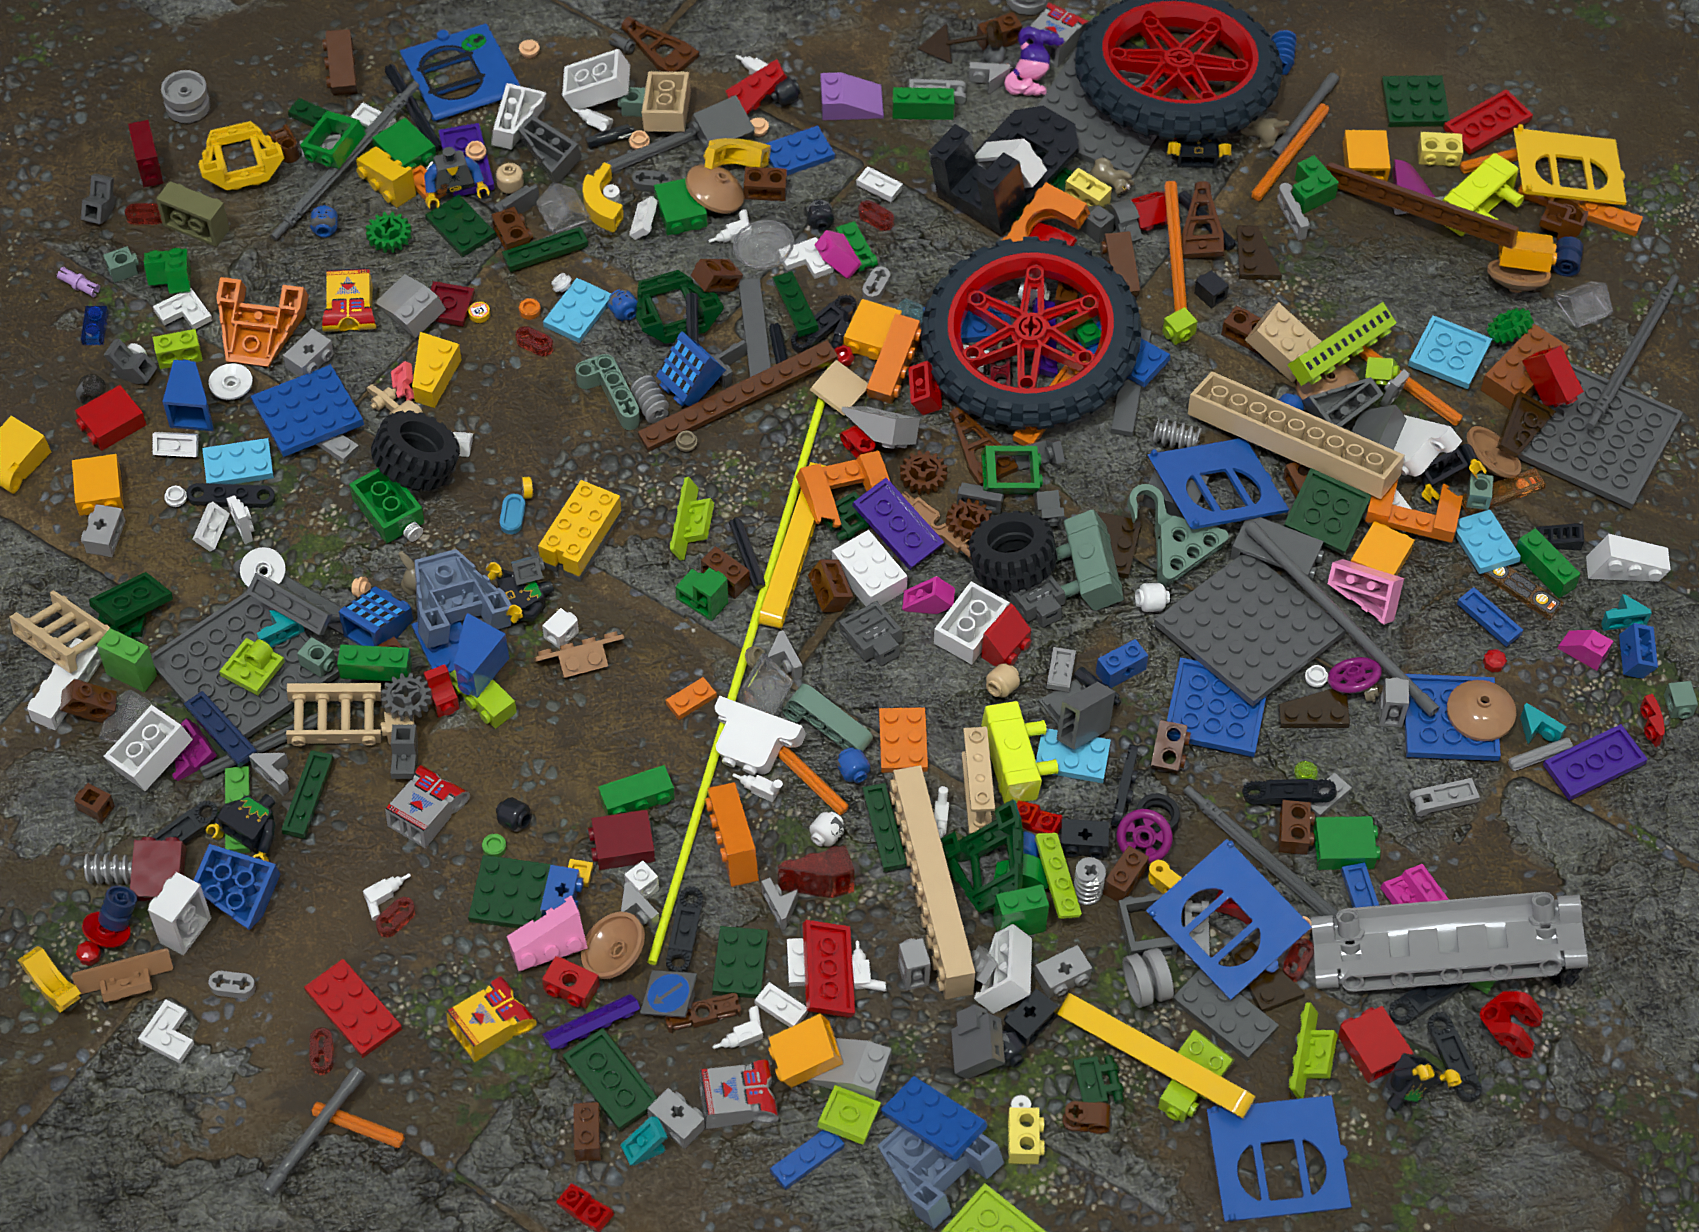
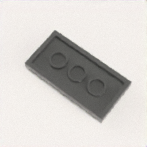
M1201 969L1196 972L1172 999V1002L1246 1061L1259 1050L1279 1026L1241 994H1237L1230 1001Z

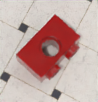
M925 361L908 367L911 404L922 415L942 409L941 390L932 376V365Z
M555 956L542 978L543 990L548 995L555 998H563L574 1007L580 1006L587 1009L600 986L598 974L558 956ZM568 982L575 983L573 986L570 987L565 986V984Z

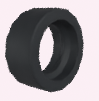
M1161 793L1144 796L1138 802L1136 810L1149 809L1151 807L1165 809L1171 815L1169 825L1173 834L1177 830L1180 819V810L1175 800ZM1143 818L1135 820L1136 827L1145 825ZM1150 825L1156 833L1161 831L1159 826ZM1146 832L1141 833L1146 838H1149Z

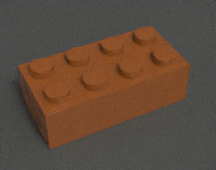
M1534 324L1528 330V333L1524 334L1485 374L1481 391L1510 410L1514 397L1519 391L1530 397L1537 392L1522 360L1537 351L1559 345L1562 346L1567 356L1570 346Z

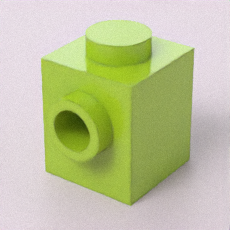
M1184 307L1164 318L1162 331L1167 339H1170L1174 345H1177L1182 341L1189 340L1191 336L1196 334L1198 321Z
M1368 357L1365 378L1371 377L1378 387H1385L1391 379L1394 380L1400 374V366H1398L1394 359Z
M1172 1079L1160 1097L1158 1109L1165 1112L1170 1119L1179 1120L1184 1123L1188 1116L1193 1117L1199 1106L1196 1103L1198 1093Z

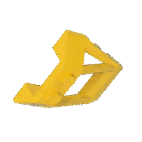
M248 121L210 130L206 141V150H203L202 153L203 159L199 161V168L204 179L225 190H238L244 186L259 185L268 181L283 161L284 155L280 144L272 142V138L269 135L265 136L259 127L253 122ZM250 139L257 166L228 172L221 145ZM260 142L263 144L265 149H261ZM213 152H214V155H215L216 160H213V161H212Z

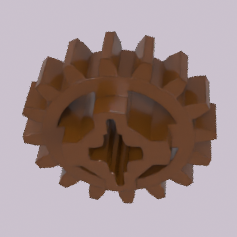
M919 450L916 456L910 453L909 459L904 458L903 465H900V480H903V486L907 487L910 485V492L916 489L918 490V495L922 491H925L927 495H930V490L938 492V486L943 487L944 481L947 480V465H944V459H937V453L931 456L928 450L925 454H922Z
M967 499L966 503L959 500L958 505L953 503L951 509H948L945 523L949 525L948 531H954L953 537L961 536V541L963 542L965 539L970 540L976 527L979 528L981 522L989 520L992 511H986L987 505L980 506L978 500L975 503H971L970 499Z

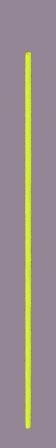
M820 397L817 399L764 574L765 587L759 591L727 699L735 702L747 665L745 652L753 645L759 625L760 612L800 489L796 475L800 468L807 466L826 403ZM722 722L718 726L647 962L651 965L657 964L703 812L705 798L708 795V788H710L720 754L716 750V744L725 726Z

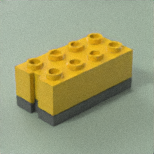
M580 480L538 545L539 556L543 559L544 567L554 572L560 569L564 571V576L580 582L622 516L620 495Z

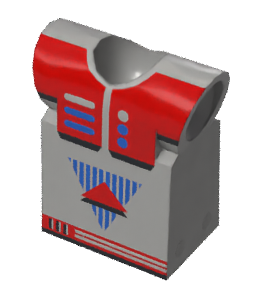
M1050 2L1047 4L1045 12L1033 22L1031 27L1039 30H1049L1051 33L1059 34V37L1064 39L1065 42L1060 46L1044 44V48L1050 56V65L1056 68L1059 67L1076 46L1081 33L1090 21ZM1027 40L1028 44H1034L1032 40Z
M420 765L415 772L413 780H410L385 808L387 826L426 848L451 818L452 813H456L464 807L469 800L470 793L452 782L441 779L437 773Z
M759 1060L748 1066L738 1065L700 1069L699 1088L706 1129L751 1123L752 1121L769 1124L779 1119L776 1100L769 1089L772 1077L768 1060Z

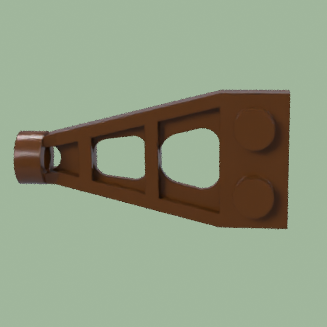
M631 16L626 17L621 24V29L633 39L638 48L661 72H682L699 57V51L685 41L643 25ZM646 35L656 38L649 46L641 40ZM662 44L674 48L665 58H661L655 51Z
M1200 181L1194 185L1193 198L1181 236L1183 259L1224 256V234L1211 196V184L1206 181ZM1198 206H1208L1210 214L1196 216V209ZM1209 223L1211 225L1212 234L1193 235L1196 224Z
M956 407L949 413V417L954 423L968 470L979 486H983L982 462L976 460L974 451L984 446L1002 445L975 422L968 413ZM975 431L981 439L969 444L965 434ZM995 456L997 480L1018 471V465L1012 456Z

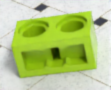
M196 329L153 337L160 369L172 367L173 360L203 361Z

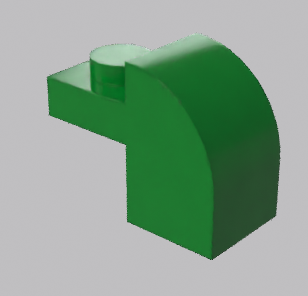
M1077 311L1066 315L1063 321L1078 314ZM1093 318L1065 332L1073 341L1079 340L1084 348L1100 342L1101 331L1094 323Z
M1023 853L1022 887L1027 888L1043 884L1044 889H1048V881L1041 859ZM1008 860L997 862L994 879L1010 871Z

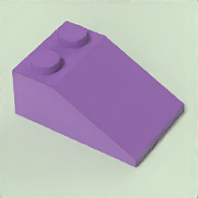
M821 73L823 120L883 118L880 84L844 73Z

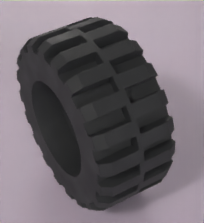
M410 410L406 412L398 411L383 419L371 445V456L376 467L380 468V472L384 476L387 475L392 482H397L402 487L406 488L407 486L411 490L416 491L419 489L429 491L443 486L450 478L460 455L458 440L454 438V433L448 430L445 424L439 423L432 416H426L425 413H414V411Z
M1006 511L998 516L993 515L989 517L988 521L984 520L981 522L979 528L976 527L969 540V551L974 574L985 586L988 585L993 590L999 589L1001 592L1012 590L1013 592H1018L1019 589H1030L1032 585L1042 583L1043 578L1047 579L1056 566L1057 552L1053 530L1047 521L1036 514L1033 516L1031 512L1025 511L1021 513L1020 511H1013V513H1007ZM1012 550H1019V551H1016V552L1006 553V552L1012 551Z

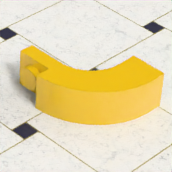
M734 138L711 140L704 153L705 168L714 169L723 164L766 167L769 162L771 145Z
M603 163L600 169L595 171L594 176L587 174L584 179V207L588 217L596 225L615 233L624 218L623 205L603 196L604 187L612 179L611 165Z
M36 946L17 960L34 985L58 1012H62L80 999V991L76 985L68 982L63 977L43 948Z

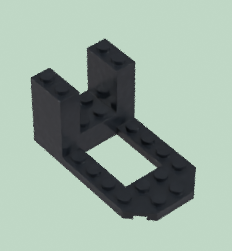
M1036 106L1014 110L975 152L971 133L957 124H954L928 152L937 197L1002 235L1016 218L1021 215L1026 205L1032 202L1036 191L1042 188L1045 182L1050 184L1079 153L1075 123L1045 106ZM1018 138L1025 139L1030 145L1046 153L1042 162L1047 171L1033 187L1024 188L1020 161L1003 152L988 169H985L977 164L975 155L986 142L1015 140Z

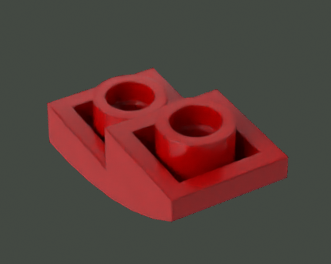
M1037 223L1029 237L1038 236L1039 240L1049 241L1050 238L1065 240L1067 245L1074 246L1077 241L1076 237L1043 223Z
M1653 694L1644 696L1640 712L1643 718L1647 719L1644 727L1646 738L1655 747H1658L1664 736V720L1657 700Z
M1018 800L1017 807L1022 820V828L1036 834L1059 833L1062 815L1041 811L1040 806L1037 804Z
M572 1183L556 1201L557 1205L595 1232H600L614 1215L611 1208L594 1200L589 1192Z

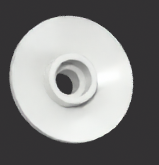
M225 364L212 372L209 378V387L211 392L218 398L225 400L237 399L250 390L253 382L252 375L246 367L240 364Z
M262 547L250 551L243 558L240 565V575L243 582L249 587L255 573H260L263 568H266L268 573L264 576L277 583H281L286 571L283 558L278 552L270 548Z

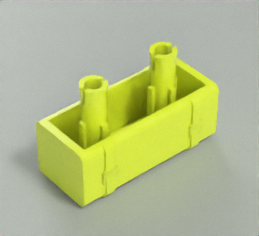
M1494 153L1488 159H1485L1456 188H1453L1442 201L1499 220L1490 215L1489 212L1503 199L1513 204L1516 208L1524 200L1523 195L1514 191L1518 167ZM1447 227L1460 236L1466 234L1465 232Z
M1017 701L986 706L981 726L987 727L990 757L1004 804L1012 799L1016 800V803L1018 800L1024 802L1036 800L1042 783L1040 776L1058 774L1056 759L1036 762L1029 740L1030 736L1046 735L1045 721L1024 723Z

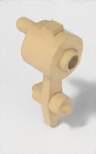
M372 384L367 387V391L374 397L371 399L372 404L370 406L372 409L380 410L386 407L391 411L390 414L398 411L406 412L408 410L414 411V413H423L421 408L410 400L398 405L394 401L396 399L395 389L388 387L381 391Z

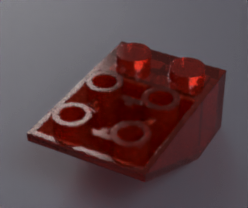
M846 845L841 847L834 846L827 851L817 854L810 853L796 860L789 859L777 865L778 886L781 891L792 892L797 890L799 894L835 898L854 892L855 869Z

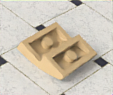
M836 360L815 382L810 391L845 416L842 412V407L854 406L867 392L868 383Z

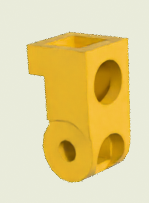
M1156 860L1150 864L1149 883L1162 894L1166 893L1182 879V877L1170 870L1169 865L1163 860Z

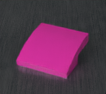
M1423 864L1405 870L1401 876L1383 882L1380 887L1392 905L1449 900Z

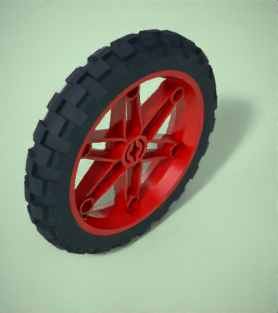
M1121 0L1120 4L1116 2L1102 10L1098 16H1095L1086 25L1077 42L1075 53L1077 79L1081 82L1080 86L1087 98L1091 99L1093 105L1105 116L1110 115L1111 120L1124 128L1132 127L1135 133L1148 137L1152 134L1159 136L1161 140L1174 141V138L1184 139L1185 142L1199 141L1203 137H1208L1211 140L1225 136L1228 131L1234 133L1247 127L1250 123L1260 118L1267 111V107L1269 108L1275 101L1280 88L1283 70L1279 50L1264 27L1258 21L1254 22L1253 17L1242 9H1234L1231 3L1224 0ZM1169 31L1192 33V35L1179 43ZM1140 35L1145 38L1150 49L1118 48L1124 42ZM1157 36L1160 37L1169 50L1166 51L1161 47L1156 39ZM1202 40L1203 45L1197 52L1192 53L1190 49ZM1216 43H1219L1230 50L1238 59L1209 55L1207 53ZM1123 70L1148 75L1149 77L1142 86L1137 88L1124 79L1117 71ZM1161 77H1165L1167 81L1155 90L1153 86ZM1189 79L1193 80L1201 91L1200 94L1188 82ZM1207 81H1235L1240 83L1230 91L1216 96ZM1177 87L1189 100L1170 99L1163 96Z
M1038 236L1023 237V241L1012 242L1011 238L995 242L994 247L987 248L984 246L970 253L968 259L958 261L949 269L948 275L945 278L942 277L934 287L931 298L927 300L923 313V323L921 324L923 356L932 365V376L942 393L949 400L956 402L957 407L972 416L974 414L981 417V421L996 426L998 424L1009 425L1010 429L1025 430L1026 427H1037L1038 430L1054 428V424L1062 422L1066 425L1080 420L1082 415L1089 412L1091 414L1104 406L1105 401L1110 397H1114L1124 386L1126 378L1131 375L1141 344L1139 308L1135 296L1130 292V286L1122 275L1117 274L1114 271V267L1105 259L1092 255V251L1080 245H1074L1073 247L1067 245V241L1055 238L1043 241L1039 240ZM1025 278L1020 309L984 294L990 288L1003 282ZM1044 278L1070 285L1084 296L1044 310ZM1031 289L1037 290L1038 314L1028 313ZM992 308L1016 320L1012 325H1009L989 312L988 309ZM968 310L999 330L974 345L963 348L961 331ZM1077 311L1078 314L1054 326H1050L1048 322L1062 315ZM1098 315L1101 325V338L1095 354L1063 334ZM1031 328H1033V331H1032L1031 337H1030V336H1029V333H1030V331H1031ZM1008 338H1012L1013 344L985 354L984 350ZM1052 339L1075 355L1073 357L1046 344ZM1024 350L1035 351L1031 376L1025 375ZM1017 355L1018 388L998 383L985 376L977 368ZM1042 356L1079 371L1064 382L1037 388Z

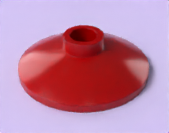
M100 911L93 912L84 918L82 931L91 942L97 945L118 947L125 944L130 937L129 925L123 931L117 932L105 929L100 925L98 921Z

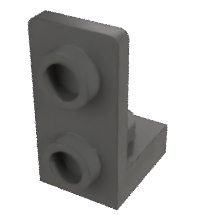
M744 340L732 344L727 350L713 356L726 369L717 380L724 389L732 385L733 373L729 365L747 355V343Z
M1052 437L1024 445L1037 446L1038 453L1041 454V464L1049 461L1056 464L1065 462L1061 441ZM1014 456L1018 470L1030 467L1029 456Z
M532 547L527 548L529 557L511 562L516 585L543 578L542 571L545 570L542 557L540 558L538 552H534Z

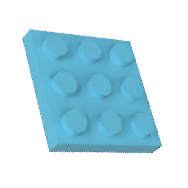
M1432 316L1409 360L1408 366L1468 389L1491 345L1492 338Z

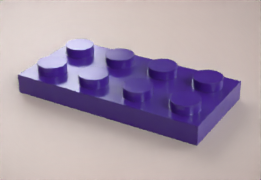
M479 123L439 130L442 149L452 147L455 151H463L465 157H467L465 150L470 142L480 141L484 145ZM486 154L484 158L474 161L478 163L482 172L483 184L487 185L489 190H495ZM475 183V187L453 191V196L477 193V183Z
M887 478L868 490L852 504L856 511L909 570L913 569L944 544L939 535Z
M1622 724L1546 759L1543 766L1570 801L1645 765L1648 759Z

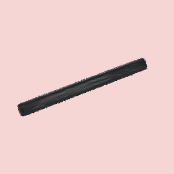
M386 65L384 68L385 73L398 94L403 93L407 85L395 65ZM411 95L408 103L405 105L419 131L435 146L436 152L440 151L442 147L439 139Z

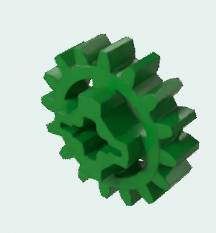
M393 211L390 215L383 212V216L380 217L376 214V220H369L370 225L366 226V238L369 240L370 246L375 245L376 251L383 248V253H386L388 249H391L393 253L395 248L402 250V244H409L408 239L412 238L411 224L408 223L407 218H402V214L395 216Z
M1515 308L1511 311L1507 310V313H1500L1496 318H1493V322L1488 323L1489 327L1486 330L1492 341H1495V343L1502 341L1504 344L1505 342H1512L1514 338H1521L1524 334H1527V329L1533 327L1534 320L1529 310Z

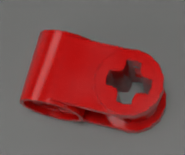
M857 425L839 434L844 447L856 459L861 454L875 452V441Z

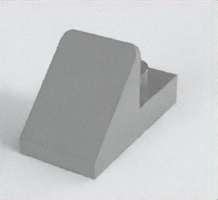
M970 62L969 82L989 83L988 94H991L1004 85L1006 76L1010 73V64Z
M783 630L779 631L767 658L768 669L783 664L787 674L790 673L794 680L802 677V664Z
M253 753L249 756L252 768L282 796L290 791L287 782L289 778L282 771L288 766L285 753Z
M770 878L761 881L762 894L781 930L787 928L797 904L798 891L795 890L782 896L779 886L777 884L774 885Z
M629 881L626 882L621 912L636 915L643 925L647 924L653 930L659 925V913Z

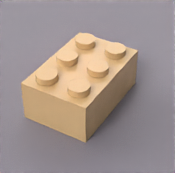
M648 72L642 108L644 131L685 132L691 93L689 72Z
M1279 302L1263 315L1245 339L1291 382L1297 379L1287 364L1322 342Z

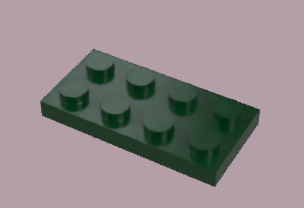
M603 1028L563 1054V1060L594 1100L599 1102V1106L619 1132L648 1113V1107L657 1099V1096Z

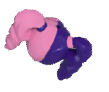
M1027 26L1022 28L1018 34V41L1021 47L1020 60L1016 68L1006 76L1004 81L1005 88L1012 95L1022 93L1026 96L1045 95L1047 92L1046 88L1040 86L1039 83L1032 82L1033 80L1041 79L1049 69L1050 56L1044 48V44L1060 46L1065 41L1057 33ZM1027 40H1032L1034 44H1028Z

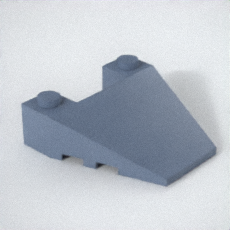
M457 549L414 561L418 633L427 649L448 643L450 623L464 620L467 613L474 617L481 615L485 623L496 629L511 626L510 619L512 616L506 615L511 603L505 592L500 587L496 588L492 585L490 579L486 575L482 576L475 569L476 566Z
M898 1126L878 1145V1149L916 1216L933 1229L952 1213L946 1195L943 1192L969 1167L985 1179H988L1004 1164L998 1145L982 1133L956 1161L901 1126Z

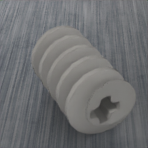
M646 375L636 380L631 385L630 390L646 420L649 423H656L667 418L669 403L665 401V396L662 394L661 389L658 388L654 377Z
M1159 417L1154 431L1153 442L1157 444L1161 439L1162 446H1166L1170 441V448L1172 449L1177 444L1178 449L1185 448V446H1198L1202 428H1199L1194 433L1192 425L1188 430H1185V423H1182L1177 428L1175 420L1170 426L1168 425V418L1163 423H1160Z
M89 854L85 855L84 874L89 884H93L95 880L97 884H103L104 881L107 884H113L115 880L118 885H121L123 882L126 885H130L132 860L129 862L127 855L123 856L122 861H119L117 854H114L112 861H109L108 854L104 855L103 861H100L99 854H95L93 861L90 860Z
M1083 858L1076 866L1073 886L1078 903L1083 905L1095 904L1103 894L1106 870L1102 862L1096 858Z

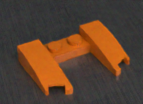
M879 451L861 454L856 460L822 467L821 464L802 467L796 475L816 524L821 522V517L832 519L833 527L835 528L840 527L841 522L831 489L863 482L866 491H868L885 478L890 481Z
M1398 479L1381 499L1371 496L1365 522L1373 523L1375 521L1387 525L1389 528L1450 543L1453 542L1463 496H1457L1451 492L1448 485H1442L1436 515L1392 505Z

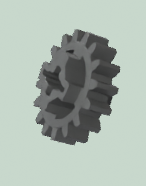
M402 673L398 680L392 677V684L386 682V690L381 691L382 706H384L386 713L391 712L393 719L400 716L401 721H404L405 717H409V720L413 721L414 715H417L419 718L422 717L421 711L427 712L428 705L432 704L431 688H428L427 681L422 682L420 675L414 679L413 673H410L408 677H404Z

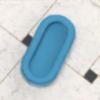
M510 494L503 500L500 528L506 534L518 533L523 525L526 506L524 498L519 494Z

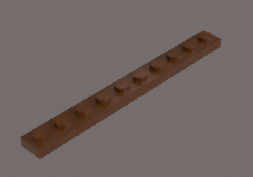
M1332 162L1326 166V169L1339 182L1338 189L1510 249L1516 245L1519 229L1517 226Z
M826 340L638 431V436L647 451L650 452L675 440L682 431H693L838 360V355L829 341Z

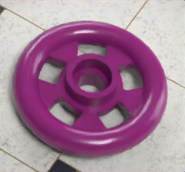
M1366 657L1349 658L1332 667L1328 673L1327 681L1330 687L1338 692L1356 693L1375 685L1381 677L1382 669L1379 663L1373 659ZM1372 669L1373 671L1371 673H1366V670Z
M1134 810L1125 815L1118 825L1117 843L1122 853L1125 852L1128 846L1134 849L1137 846L1146 848L1145 855L1149 856L1148 864H1151L1156 860L1163 859L1171 848L1173 840L1171 827L1161 814L1153 810ZM1143 818L1145 825L1136 827L1134 821ZM1154 822L1161 828V831L1158 833L1150 826ZM1126 832H1133V841L1126 840ZM1146 832L1149 835V839H1143L1141 833ZM1156 839L1162 842L1158 850L1152 847Z

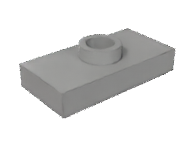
M1403 369L1394 380L1391 379L1385 386L1384 390H1386V393L1380 402L1382 407L1390 406L1400 395L1409 378V373Z
M1053 647L1047 689L1069 692L1076 650Z

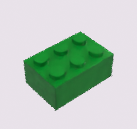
M380 468L349 484L353 501L386 544L404 535V530L409 524L416 522L420 526L425 523L422 507L409 490L400 486L399 483L389 480L387 475L384 476L380 472Z

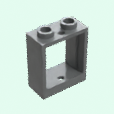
M1151 893L1144 897L1135 898L1130 896L1119 900L1117 914L1128 956L1137 953L1142 958L1144 951L1153 948L1160 949L1164 957L1176 955L1178 945L1168 934L1167 937L1135 942L1128 913L1147 910L1164 894Z

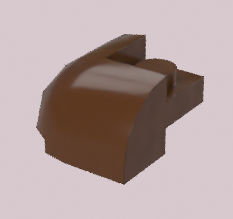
M1550 197L1539 226L1548 231L1558 232L1556 240L1563 237L1575 238L1583 229L1588 217V211L1580 207V202L1577 200Z

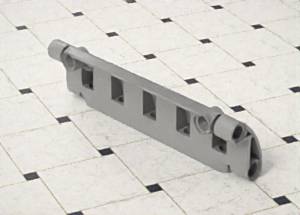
M1536 892L1342 909L1337 913L1336 918H1333V915L1311 917L1317 989L1337 988L1339 984H1342L1348 991H1367L1542 977L1558 974L1562 966H1565V969L1588 967L1580 894L1557 896V900H1554V896L1550 893ZM1550 924V928H1541V925ZM1345 941H1355V944H1345Z

